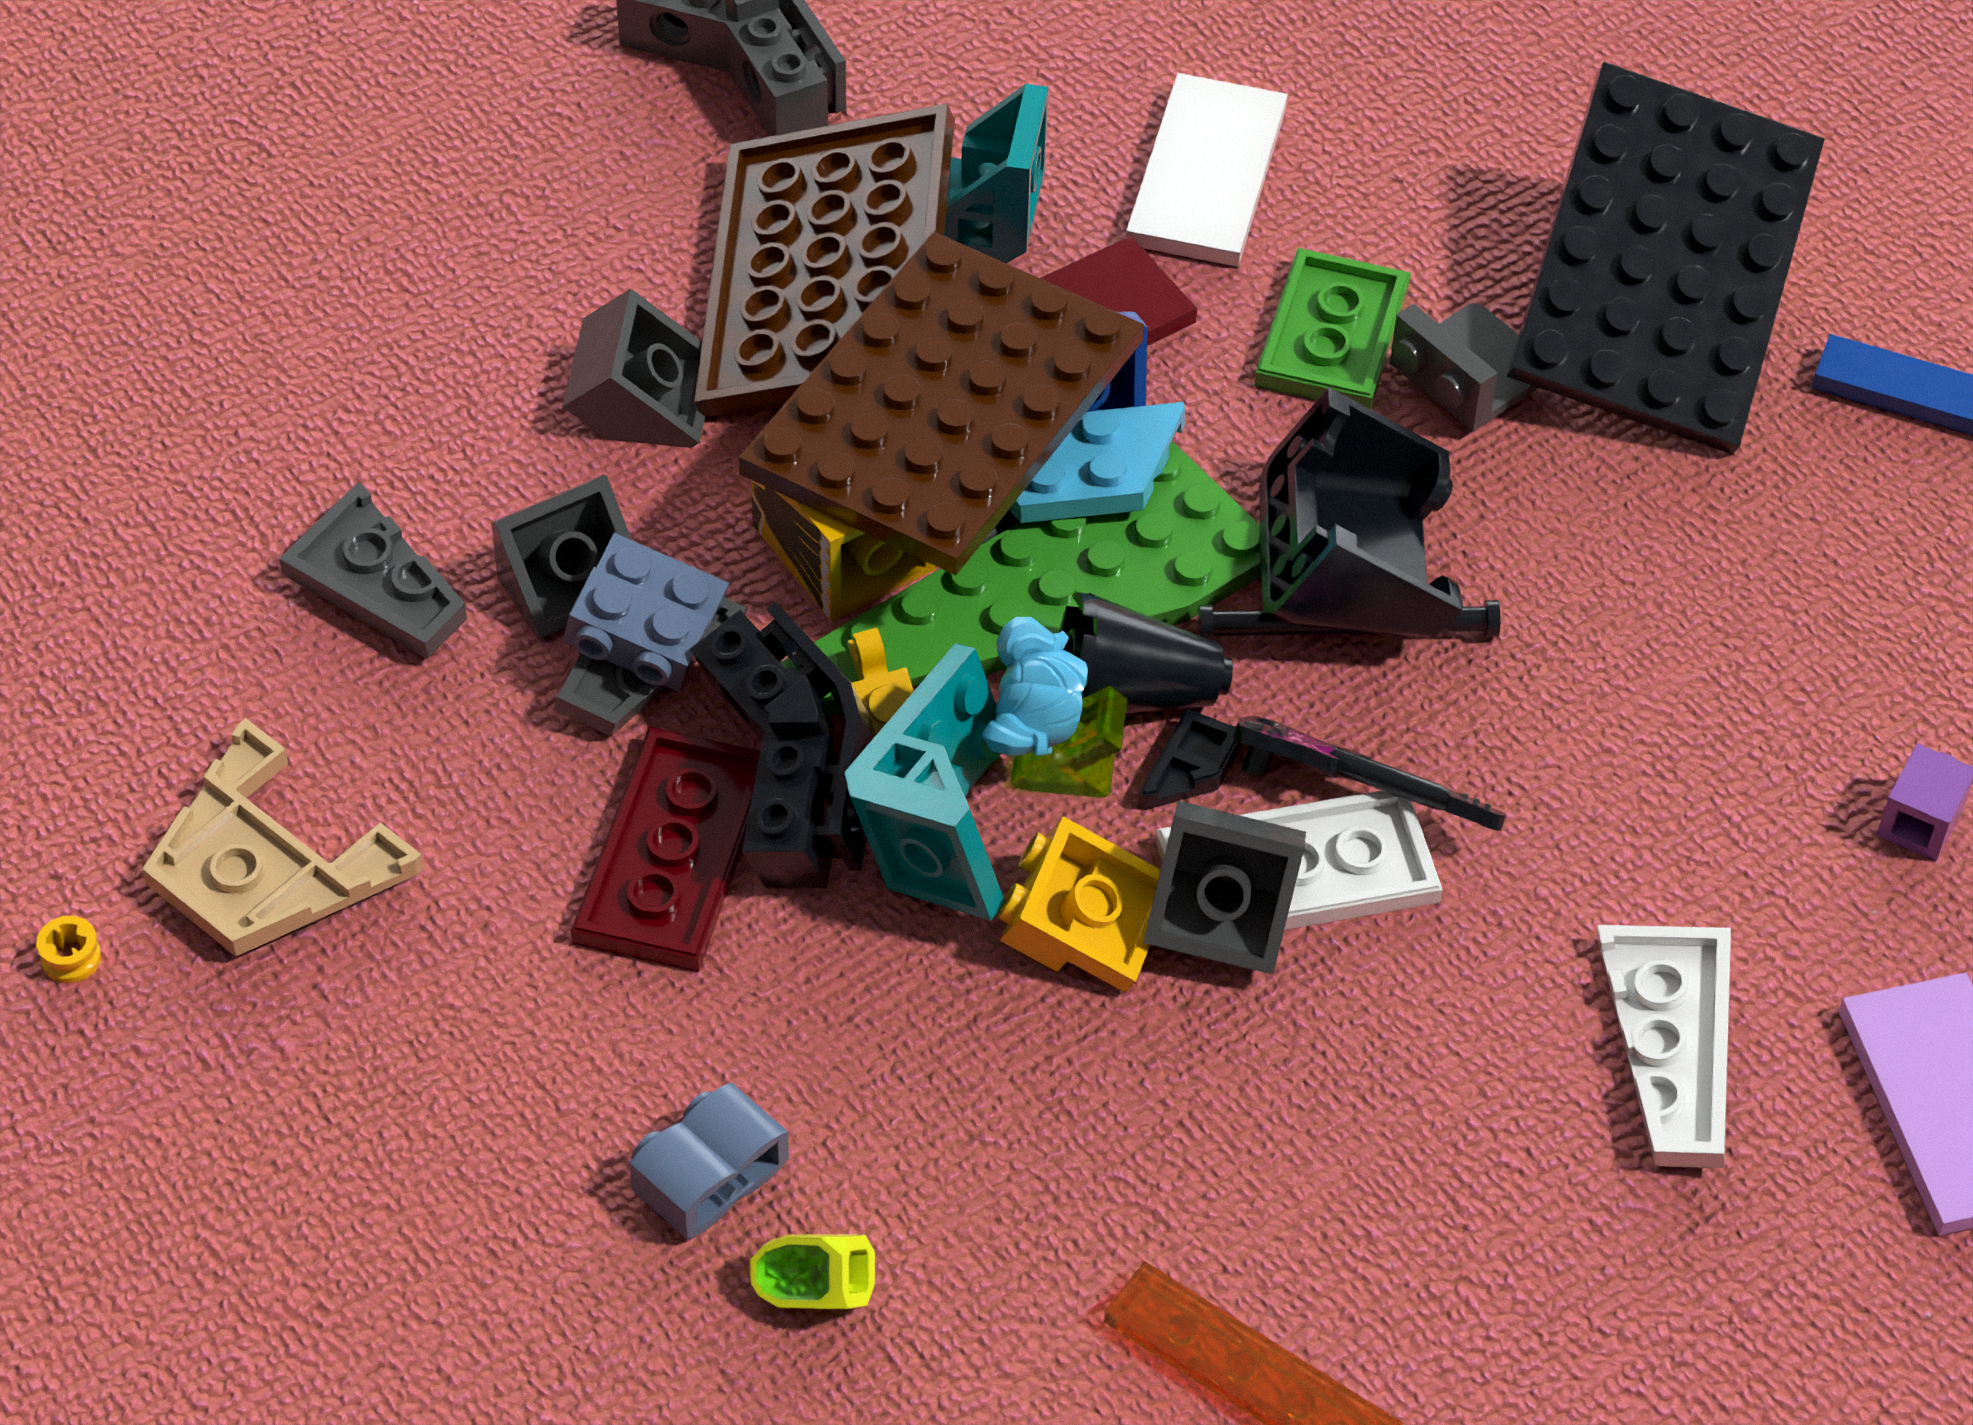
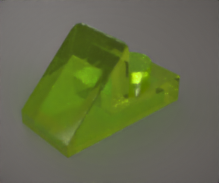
M1108 686L1082 699L1081 717L1075 733L1068 740L1052 746L1051 754L1036 756L1034 753L1014 756L1011 784L1019 790L1097 798L1109 796L1114 756L1122 748L1127 698L1111 686Z

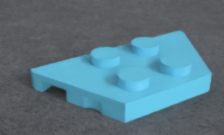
M1184 402L1086 412L1010 507L1009 511L1020 523L1144 510L1153 492V480L1162 474L1169 459V446L1176 432L1182 433L1185 427Z

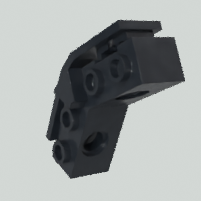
M775 601L766 609L772 622L761 631L739 610L690 650L713 688L762 741L743 843V854L765 888H827L832 859H842L848 870H862L867 837L850 798L845 771L872 741L876 733L872 719L851 682ZM788 656L799 671L797 672L792 666L786 670L780 661ZM829 693L843 707L846 718L840 760L832 748L833 739L830 728L834 725L821 702V699Z

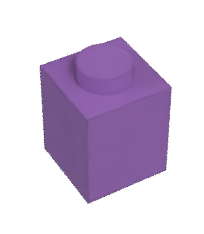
M1917 743L1888 797L1876 835L1937 861L1965 807L1973 784V767L1958 761L1949 754L1937 752Z

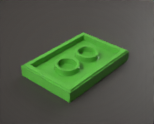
M1297 248L1256 369L1254 386L1313 400H1318L1330 387L1371 409L1392 344L1396 315L1402 311L1407 296L1411 272Z

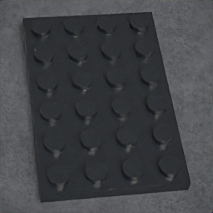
M1603 62L1596 75L1506 377L1733 455L1741 444L1825 138Z

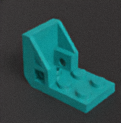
M1024 84L966 127L962 143L961 159L951 157L944 228L945 237L1004 263H1008L1027 252L1045 173L1049 87Z
M955 643L845 771V777L850 798L887 889L991 921L1006 902L965 796L992 762L1001 754L991 751L982 737V733L989 722L996 719V703L976 648Z

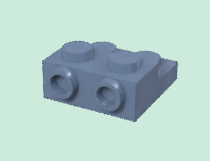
M614 533L597 567H593L569 615L562 641L574 646L580 653L589 658L606 660L632 671L646 683L664 685L679 692L695 660L690 649L706 637L726 595L729 582Z

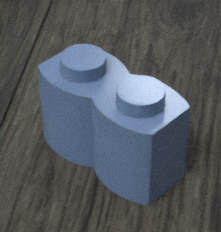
M732 1082L713 1092L705 1091L691 1101L680 1123L674 1124L662 1132H651L638 1143L629 1162L631 1189L683 1237L689 1240L709 1229L732 1208L738 1199L760 1188L783 1167L789 1159L788 1131Z

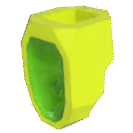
M784 1235L770 1240L750 1259V1282L759 1297L778 1308L849 1309L867 1306L875 1286V1251L866 1235Z

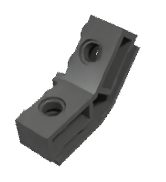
M616 0L619 45L728 72L769 136L828 126V103H830L836 113L846 110V60L805 0Z

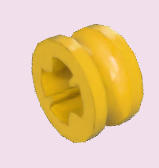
M61 916L51 920L42 927L37 936L36 948L43 970L52 980L61 983H77L87 979L97 970L101 963V949L97 942V934L91 923L77 916ZM79 943L80 951L72 948L73 955L62 957L58 955V948L66 951L65 944Z

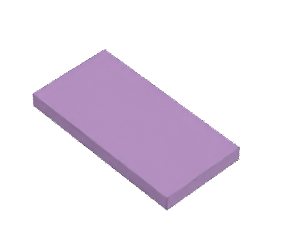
M1967 972L1842 998L1839 1014L1938 1236L1972 1229L1973 984Z

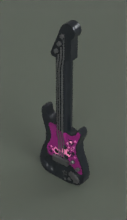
M1247 716L1240 718L1237 722L1233 738L1249 745L1242 769L1248 773L1266 777L1274 753L1306 763L1330 774H1339L1429 808L1443 810L1478 823L1483 827L1496 831L1502 830L1506 814L1492 808V805L1489 803H1481L1478 798H1470L1467 793L1454 792L1441 784L1374 761L1367 755L1326 743L1267 718Z

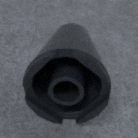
M1075 591L1072 595L1079 607L1066 606L1059 632L1064 631L1069 637L1063 650L1086 662L1088 668L1087 683L1081 693L1083 705L1080 718L1209 707L1215 704L1219 695H1227L1232 681L1233 663L1231 658L1224 657V650L1221 644L1091 593Z

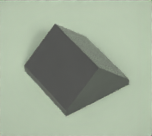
M601 475L491 522L497 578L535 636L540 639L566 628L569 615L593 567H597L613 534L616 533L632 540L607 475Z

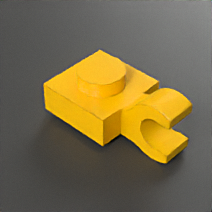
M876 627L853 634V639L847 641V646L859 681L851 684L872 719L877 735L914 692L906 667L888 672L884 645Z

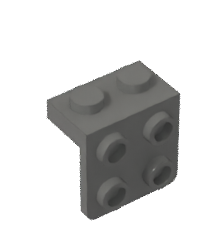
M1478 303L1468 304L1439 324L1415 304L1410 305L1396 315L1390 364L1472 432L1538 389V387L1506 377L1519 334L1483 305Z

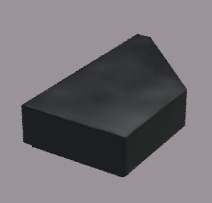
M1186 708L1138 793L1137 807L1149 810L1218 790L1243 743L1233 738L1236 727Z

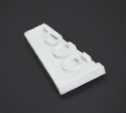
M1597 925L1598 943L1655 1166L1724 1168L1731 928Z

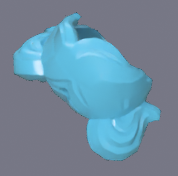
M1015 617L1003 626L997 639V652L1007 668L999 685L996 719L990 721L982 733V737L991 751L1008 756H1020L1028 753H1034L1036 756L1051 754L1052 746L1068 740L1075 733L1081 717L1083 705L1081 693L1087 683L1088 668L1086 662L1063 650L1069 639L1064 631L1053 634L1032 617Z

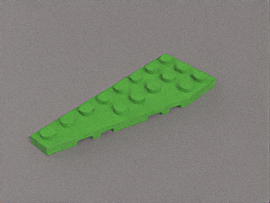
M1172 441L1169 446V459L1162 474L1153 480V492L1144 510L1028 523L1019 522L981 544L957 575L940 568L814 643L847 679L853 683L859 681L848 650L847 641L852 640V635L877 627L885 649L888 672L906 667L912 686L920 685L955 643L976 648L985 675L1006 670L1007 666L1001 661L997 652V639L1003 626L1015 617H1032L1053 634L1059 633L1066 606L1079 607L1072 597L1075 591L1094 594L1155 619L1163 620L1171 625L1180 624L1197 616L1199 605L1214 606L1262 576L1260 525ZM789 658L780 662L786 670L792 666L797 672L799 671ZM830 693L821 699L828 716L844 712L843 707Z

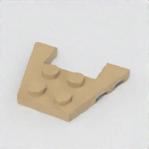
M246 718L238 723L232 732L231 738L233 743L221 760L215 759L205 773V785L190 808L183 806L142 868L146 885L234 956L241 955L399 884L424 870L421 853L381 822L332 863H328L250 802L247 797L287 766L288 760L285 748Z

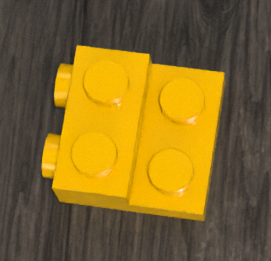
M1062 816L1046 836L1036 832L1023 852L1019 867L1029 873L1023 886L1018 883L1013 884L1004 898L1006 903L997 913V918L1007 923L1000 941L1057 972L1068 961L1126 992L1136 982L1150 944L1143 942L1161 870Z

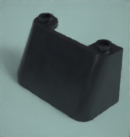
M1328 387L1269 456L1260 477L1261 566L1264 612L1289 625L1426 638L1434 637L1441 631L1446 632L1450 630L1457 622L1463 608L1460 587L1456 581L1444 575L1437 577L1430 584H1427L1423 520L1432 511H1439L1446 504L1452 492L1453 482L1450 479L1449 451Z

